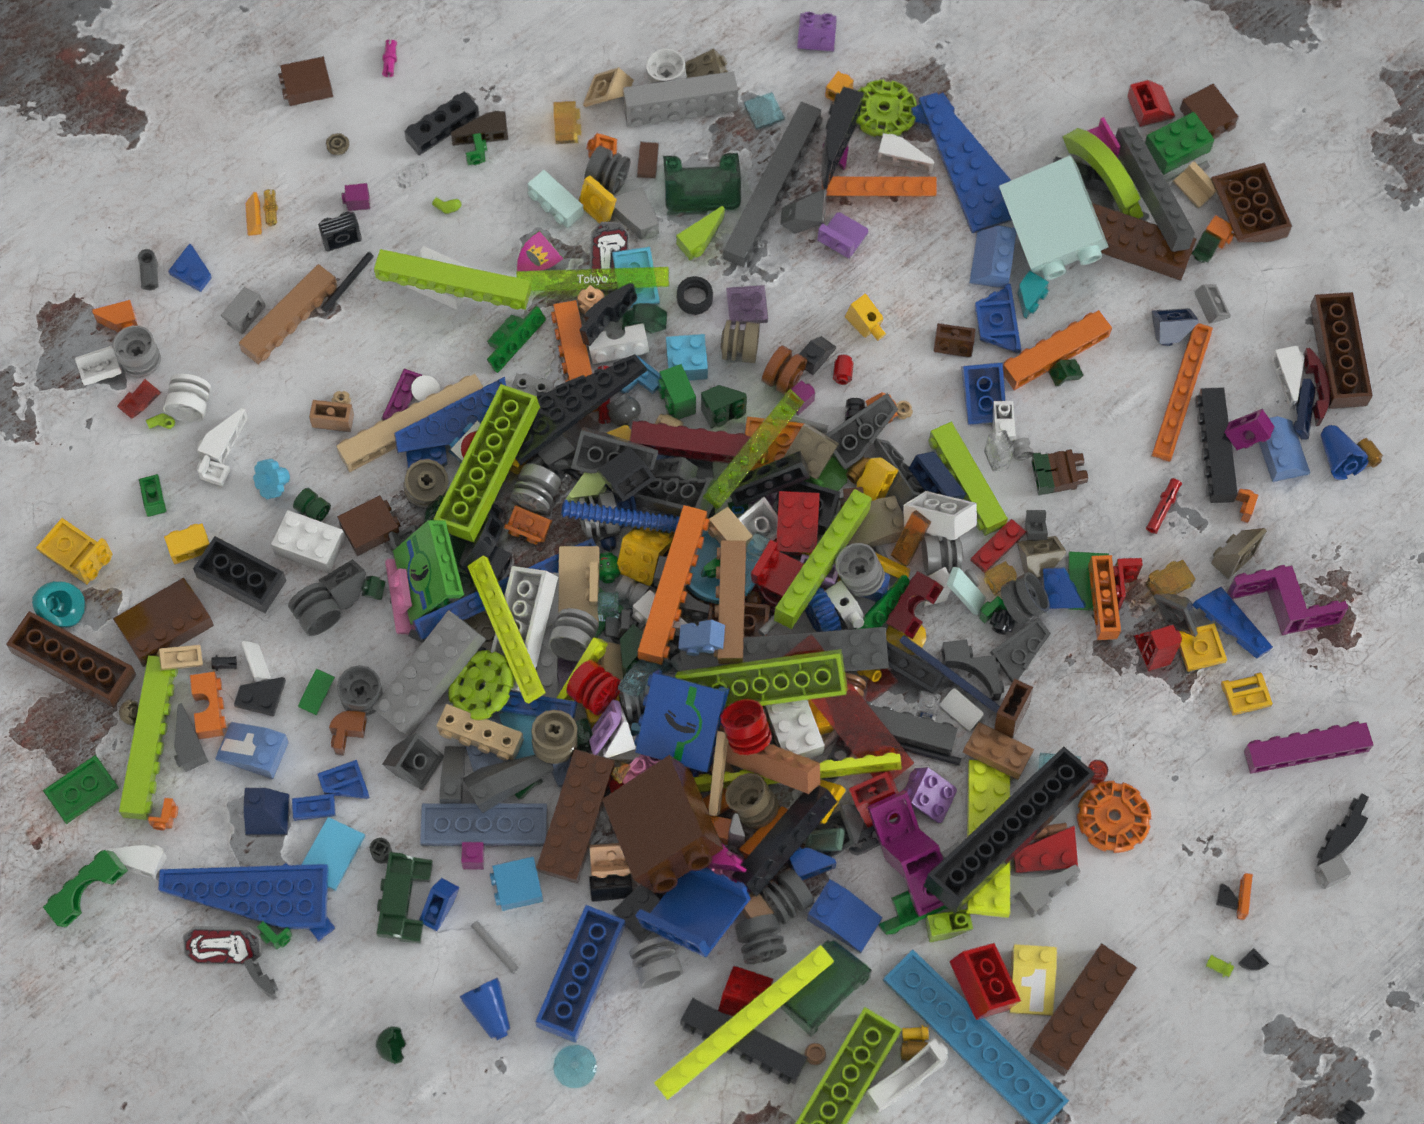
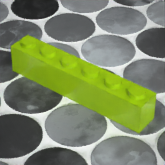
M952 421L931 430L928 439L930 447L936 450L939 459L966 493L963 499L976 503L977 529L979 531L982 530L985 536L1001 529L1007 523L1008 518Z

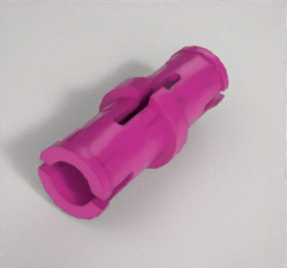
M389 39L385 41V53L382 55L384 62L382 75L388 77L389 72L390 77L394 76V65L397 62V42L391 39V45L389 44Z

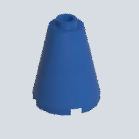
M1328 425L1322 430L1321 440L1331 474L1335 479H1348L1347 475L1353 473L1355 476L1367 466L1369 461L1366 452L1338 426Z
M498 978L460 996L463 1004L491 1039L495 1037L496 1040H499L508 1035L507 1031L510 1030V1024Z

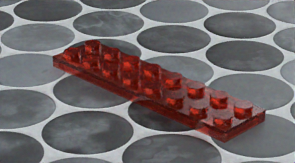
M810 634L782 657L823 652L825 650L815 637ZM847 677L848 690L846 695L811 699L858 759L867 755H874L876 757L883 756L886 753L900 754L901 770L870 773L873 778L888 772L894 780L914 764V761Z

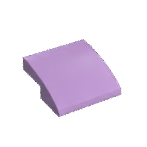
M612 700L592 728L593 735L589 742L594 755L599 753L621 721L622 711L619 701Z

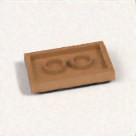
M978 722L964 747L963 753L1019 780L1034 749Z

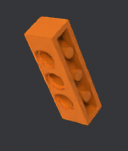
M1112 555L1092 556L1088 568L1097 640L1117 639L1121 632Z

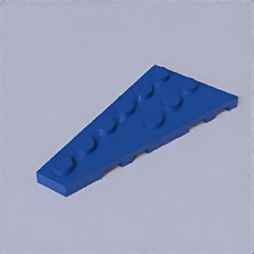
M505 376L394 433L397 453L447 446L456 437L460 439L465 434L463 429L470 422L474 424L478 421L481 424L500 384L506 386Z

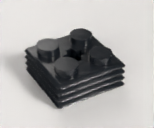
M343 212L336 218H324L318 224L325 250L328 252L362 240L359 223L354 212Z

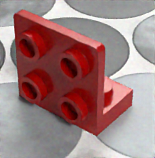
M770 539L751 572L752 583L783 597L804 563L779 552L778 543Z
M1142 558L1117 559L1115 566H1113L1118 610L1121 609L1126 597L1125 583L1137 580L1143 566Z
M733 966L722 993L718 1011L735 1016L768 989L773 983V978Z

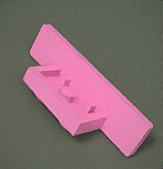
M387 559L385 564L396 633L409 635L411 629L415 631L416 629L414 625L410 624L407 612L412 606L407 571L400 568L397 570L395 559Z

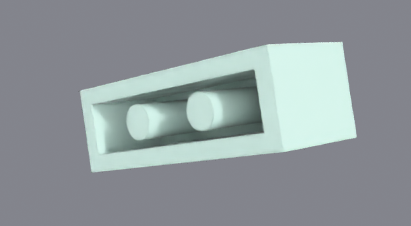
M545 170L527 183L530 198L534 201L537 200L543 210L547 213L550 212L560 225L563 224L568 228L584 215L583 204Z

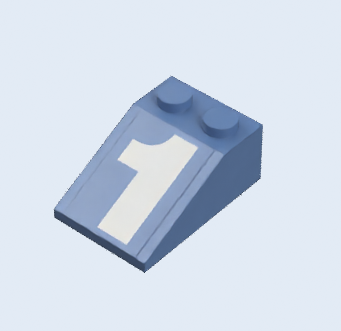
M231 722L215 759L273 779L289 741L286 734L269 728Z

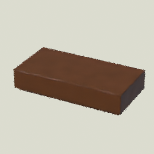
M640 142L637 177L656 179L659 143Z

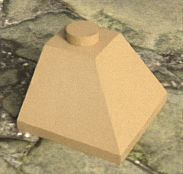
M619 67L595 74L583 106L587 107L623 97V88L631 87L634 80Z

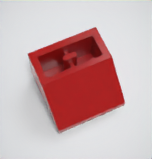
M1150 80L1130 84L1127 98L1140 127L1175 118L1162 85Z
M888 772L849 788L856 808L867 828L873 826L867 807L898 793L892 775ZM893 813L889 817V821L897 818L898 814Z

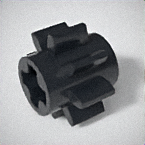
M1000 610L999 613H993L989 624L993 625L992 630L994 632L1005 635L1007 631L1012 632L1016 620H1013L1008 611Z

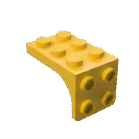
M635 526L622 539L617 562L620 574L650 586L654 581L659 556H663L671 547L674 533H667V531L663 533L661 530L657 532L655 529L650 531L649 528L643 530V527L637 529Z
M63 518L58 521L36 547L37 551L86 585L97 577L99 570L110 562L113 555L105 539L101 538L97 542Z

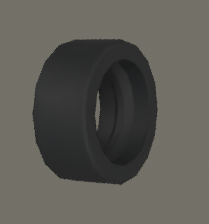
M697 276L687 277L678 285L677 303L682 311L697 315L706 312L712 305L713 289L706 279ZM689 288H700L706 292V299L697 304L689 303L684 299V292Z

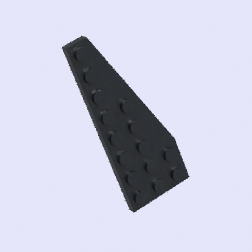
M634 354L614 362L611 367L603 370L599 368L594 370V373L586 377L584 375L555 386L556 389L538 393L537 399L540 408L515 457L517 462L522 465L647 371L646 366Z

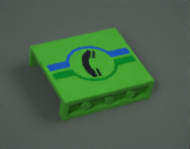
M428 520L393 550L397 570L400 568L407 571L412 603L407 612L411 625H414L412 621L428 614L446 598H461L464 595L445 520Z

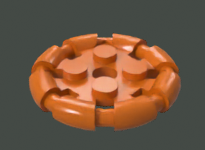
M1115 781L1100 782L1095 784L1093 789H1088L1078 803L1079 813H1077L1079 829L1082 834L1087 836V841L1102 851L1112 850L1113 853L1130 851L1134 849L1137 843L1141 844L1150 831L1149 820L1152 819L1149 804L1146 799L1141 797V792L1127 783L1122 782L1120 784L1115 783ZM1114 791L1120 792L1121 796H1113ZM1099 794L1103 796L1100 801L1096 798ZM1134 800L1137 805L1133 807L1130 801ZM1088 809L1094 810L1092 815L1087 814ZM1111 811L1117 812L1120 815V819L1117 821L1110 819L1109 813ZM1135 817H1139L1141 823L1135 822ZM1093 826H1096L1099 830L1097 833L1092 831L1091 828ZM1129 831L1133 835L1130 839L1126 836ZM1108 837L1115 838V842H1109Z

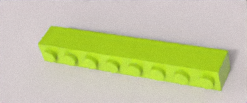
M380 249L374 267L375 277L383 282L391 281L402 286H415L421 290H434L440 294H453L459 298H472L477 302H491L496 306H510L515 310H526L531 293L530 280Z
M856 489L853 490L776 606L774 621L792 630L836 563L839 552L847 546L870 511L871 497Z
M148 655L119 808V813L123 818L148 820V814H151L153 810L151 798L152 794L156 793L157 788L155 776L160 772V762L158 760L159 755H162L164 750L162 738L167 733V723L165 722L166 717L171 712L169 700L170 696L174 695L175 686L173 679L178 674V669L161 670L159 656Z

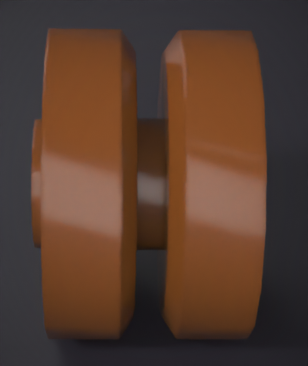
M782 345L769 360L763 372L761 382L770 387L776 385V390L785 395L798 383L805 370L807 359L798 353L792 356V350Z

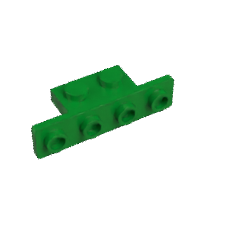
M535 306L524 319L511 314L487 340L489 346L496 349L487 358L494 372L498 373L546 321V317L539 307Z
M902 575L884 596L869 609L863 618L864 625L858 629L878 628L888 620L889 614L894 610L900 596L909 585L910 580L906 575Z
M907 890L891 898L897 916L880 923L879 927L885 935L896 934L900 929L913 926L918 921L927 918L928 915L937 914L948 908L944 905L919 917L916 914L912 899Z

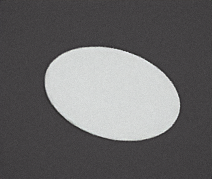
M423 375L413 381L411 390L415 399L421 402L429 395L440 392V385L433 377Z

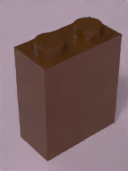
M324 56L280 65L282 73H278L280 84L285 85L282 93L284 100L288 99L289 106L333 97Z
M1214 83L1184 98L1180 106L1184 116L1195 112L1214 139L1218 138L1225 131H1232L1236 127L1239 117Z
M380 495L337 516L339 525L357 556L389 541V532L399 533L400 522L396 516L392 517L390 504L387 500L383 501Z
M1014 678L997 711L995 730L1011 738L1014 737L1030 706L1033 692L1032 686Z

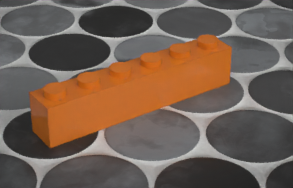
M833 176L827 188V196H936L937 177Z
M577 301L553 304L554 312H551L552 323L557 324V329H554L556 340H560L561 343L558 346L559 356L564 357V362L561 364L563 374L568 376L565 382L582 375L585 377L591 375L592 371L587 348L579 331L582 324Z
M1099 310L1094 313L1090 312L1079 322L1074 321L1069 324L1063 331H1056L1049 339L1040 340L1033 348L1024 349L1019 356L1007 359L1003 363V375L1015 391L1048 372L1059 360H1069L1108 338L1112 326Z

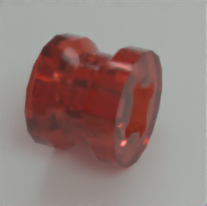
M1102 760L1091 761L1088 767L1095 774H1100V776L1094 775L1091 783L1098 784L1103 782L1109 771L1107 764Z

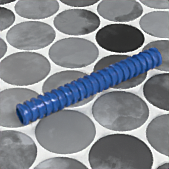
M567 499L563 501L561 515L564 518L568 516V518H581V520L587 519V521L593 520V522L599 521L600 523L604 521L606 524L611 522L612 525L617 523L618 526L624 524L625 527L630 525L631 528L636 526L637 529L643 527V530L649 528L650 531L655 529L657 532L661 530L663 533L667 531V533L673 532L674 534L680 518L678 516L673 518L672 515L667 517L665 514L661 516V514L655 515V513L649 514V512L630 511V509L625 511L624 508L619 510L617 507L612 509L611 506L606 508L605 505L599 507V504L593 506L592 503L587 505L586 502L580 504V501H577V503H574L573 500L568 502Z

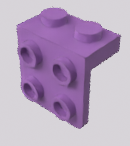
M801 13L797 48L834 51L837 17L830 13Z
M838 212L827 226L824 224L820 226L817 240L850 259L867 236L868 228Z
M929 767L914 768L909 775L906 787L903 789L908 793L912 808L915 807L936 823L943 822L957 792V788Z

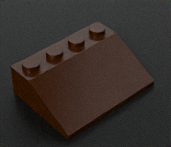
M1265 162L1211 177L1238 242H1272L1289 236L1292 224Z
M184 577L113 618L142 667L147 665L148 655L157 656L158 650L162 648L179 647L214 626L210 615Z

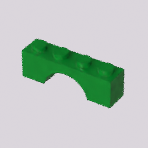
M102 850L94 856V860L89 865L83 866L78 871L79 874L74 879L68 880L63 885L61 891L50 896L47 900L48 903L43 908L57 926L67 928L82 914L80 907L81 896L90 884L101 881L113 885L128 869L113 851Z

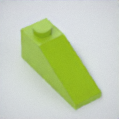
M723 206L676 235V245L689 260L700 257L708 247L724 219L725 208Z

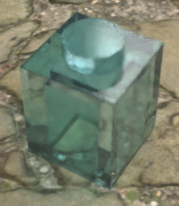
M598 592L599 621H605L606 617L618 618L620 613L619 593Z

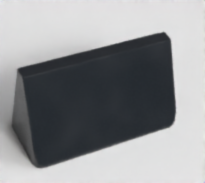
M631 873L627 876L612 874L604 878L589 876L592 902L625 899L633 892Z

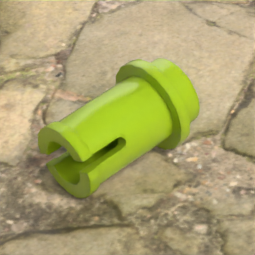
M1212 954L1206 964V967L1223 974L1222 977H1230L1235 966L1231 965L1232 962L1227 963Z

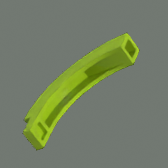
M1076 128L1062 136L1068 152L1083 158L1101 176L1111 191L1121 213L1138 219L1144 216L1138 202L1141 198L1133 181L1118 158L1099 138L1080 128Z

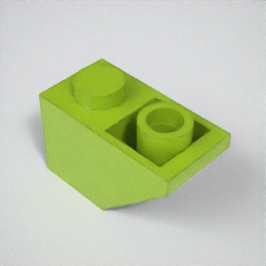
M966 909L959 910L956 914L951 911L928 915L925 921L929 942L951 939L973 930L971 916L966 913Z

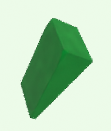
M159 475L140 478L139 484L147 516L150 517L167 512Z

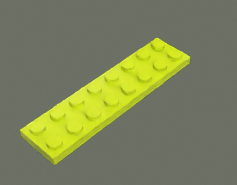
M969 760L967 837L1010 797V776L978 760ZM1010 862L966 903V913L1009 917Z

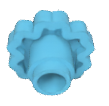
M271 458L258 461L254 467L256 473L253 476L255 487L260 489V495L266 499L280 497L284 492V485L290 480L288 470L279 467L278 462Z

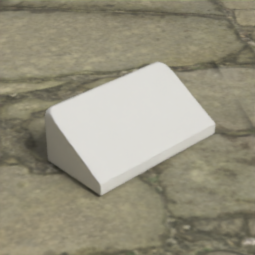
M243 641L241 644L255 682L270 680L271 676L260 646L257 643Z
M955 688L948 693L939 705L940 708L968 732H971L984 717V713Z

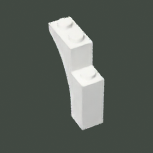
M936 1039L932 1040L906 1064L867 1090L866 1096L878 1113L920 1086L922 1080L944 1067L948 1058L946 1047L941 1042L938 1043Z

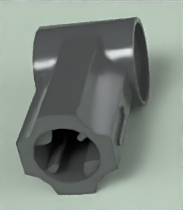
M144 249L138 254L141 288L148 291L159 288L158 261L152 250ZM147 259H152L150 262L144 263Z

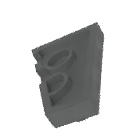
M1038 617L994 648L990 654L995 655L996 662L1000 663L1001 669L1010 681L1013 682L1014 678L1017 680L1020 678L1051 633Z

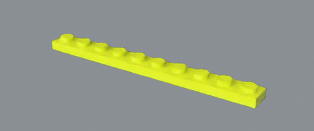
M886 753L883 756L867 755L859 759L848 757L841 761L824 760L820 763V779L901 770L900 754ZM745 769L736 773L725 772L723 788L727 789L730 783L740 775L753 772ZM701 774L698 777H694L700 792L711 791L712 775ZM761 776L767 785L779 783Z
M821 945L818 946L654 1082L655 1086L669 1100L832 965L834 960Z

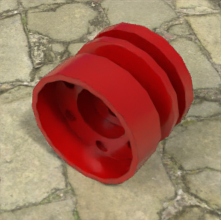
M588 660L581 664L572 674L566 693L573 700L581 703L584 708L589 709L594 715H600L606 710L612 700L617 699L622 682L619 678L613 676L612 673L606 672L594 660Z
M743 699L728 705L723 710L721 723L729 741V746L734 753L739 755L756 754L769 745L772 739L771 730L766 721L763 706L759 702L752 699Z

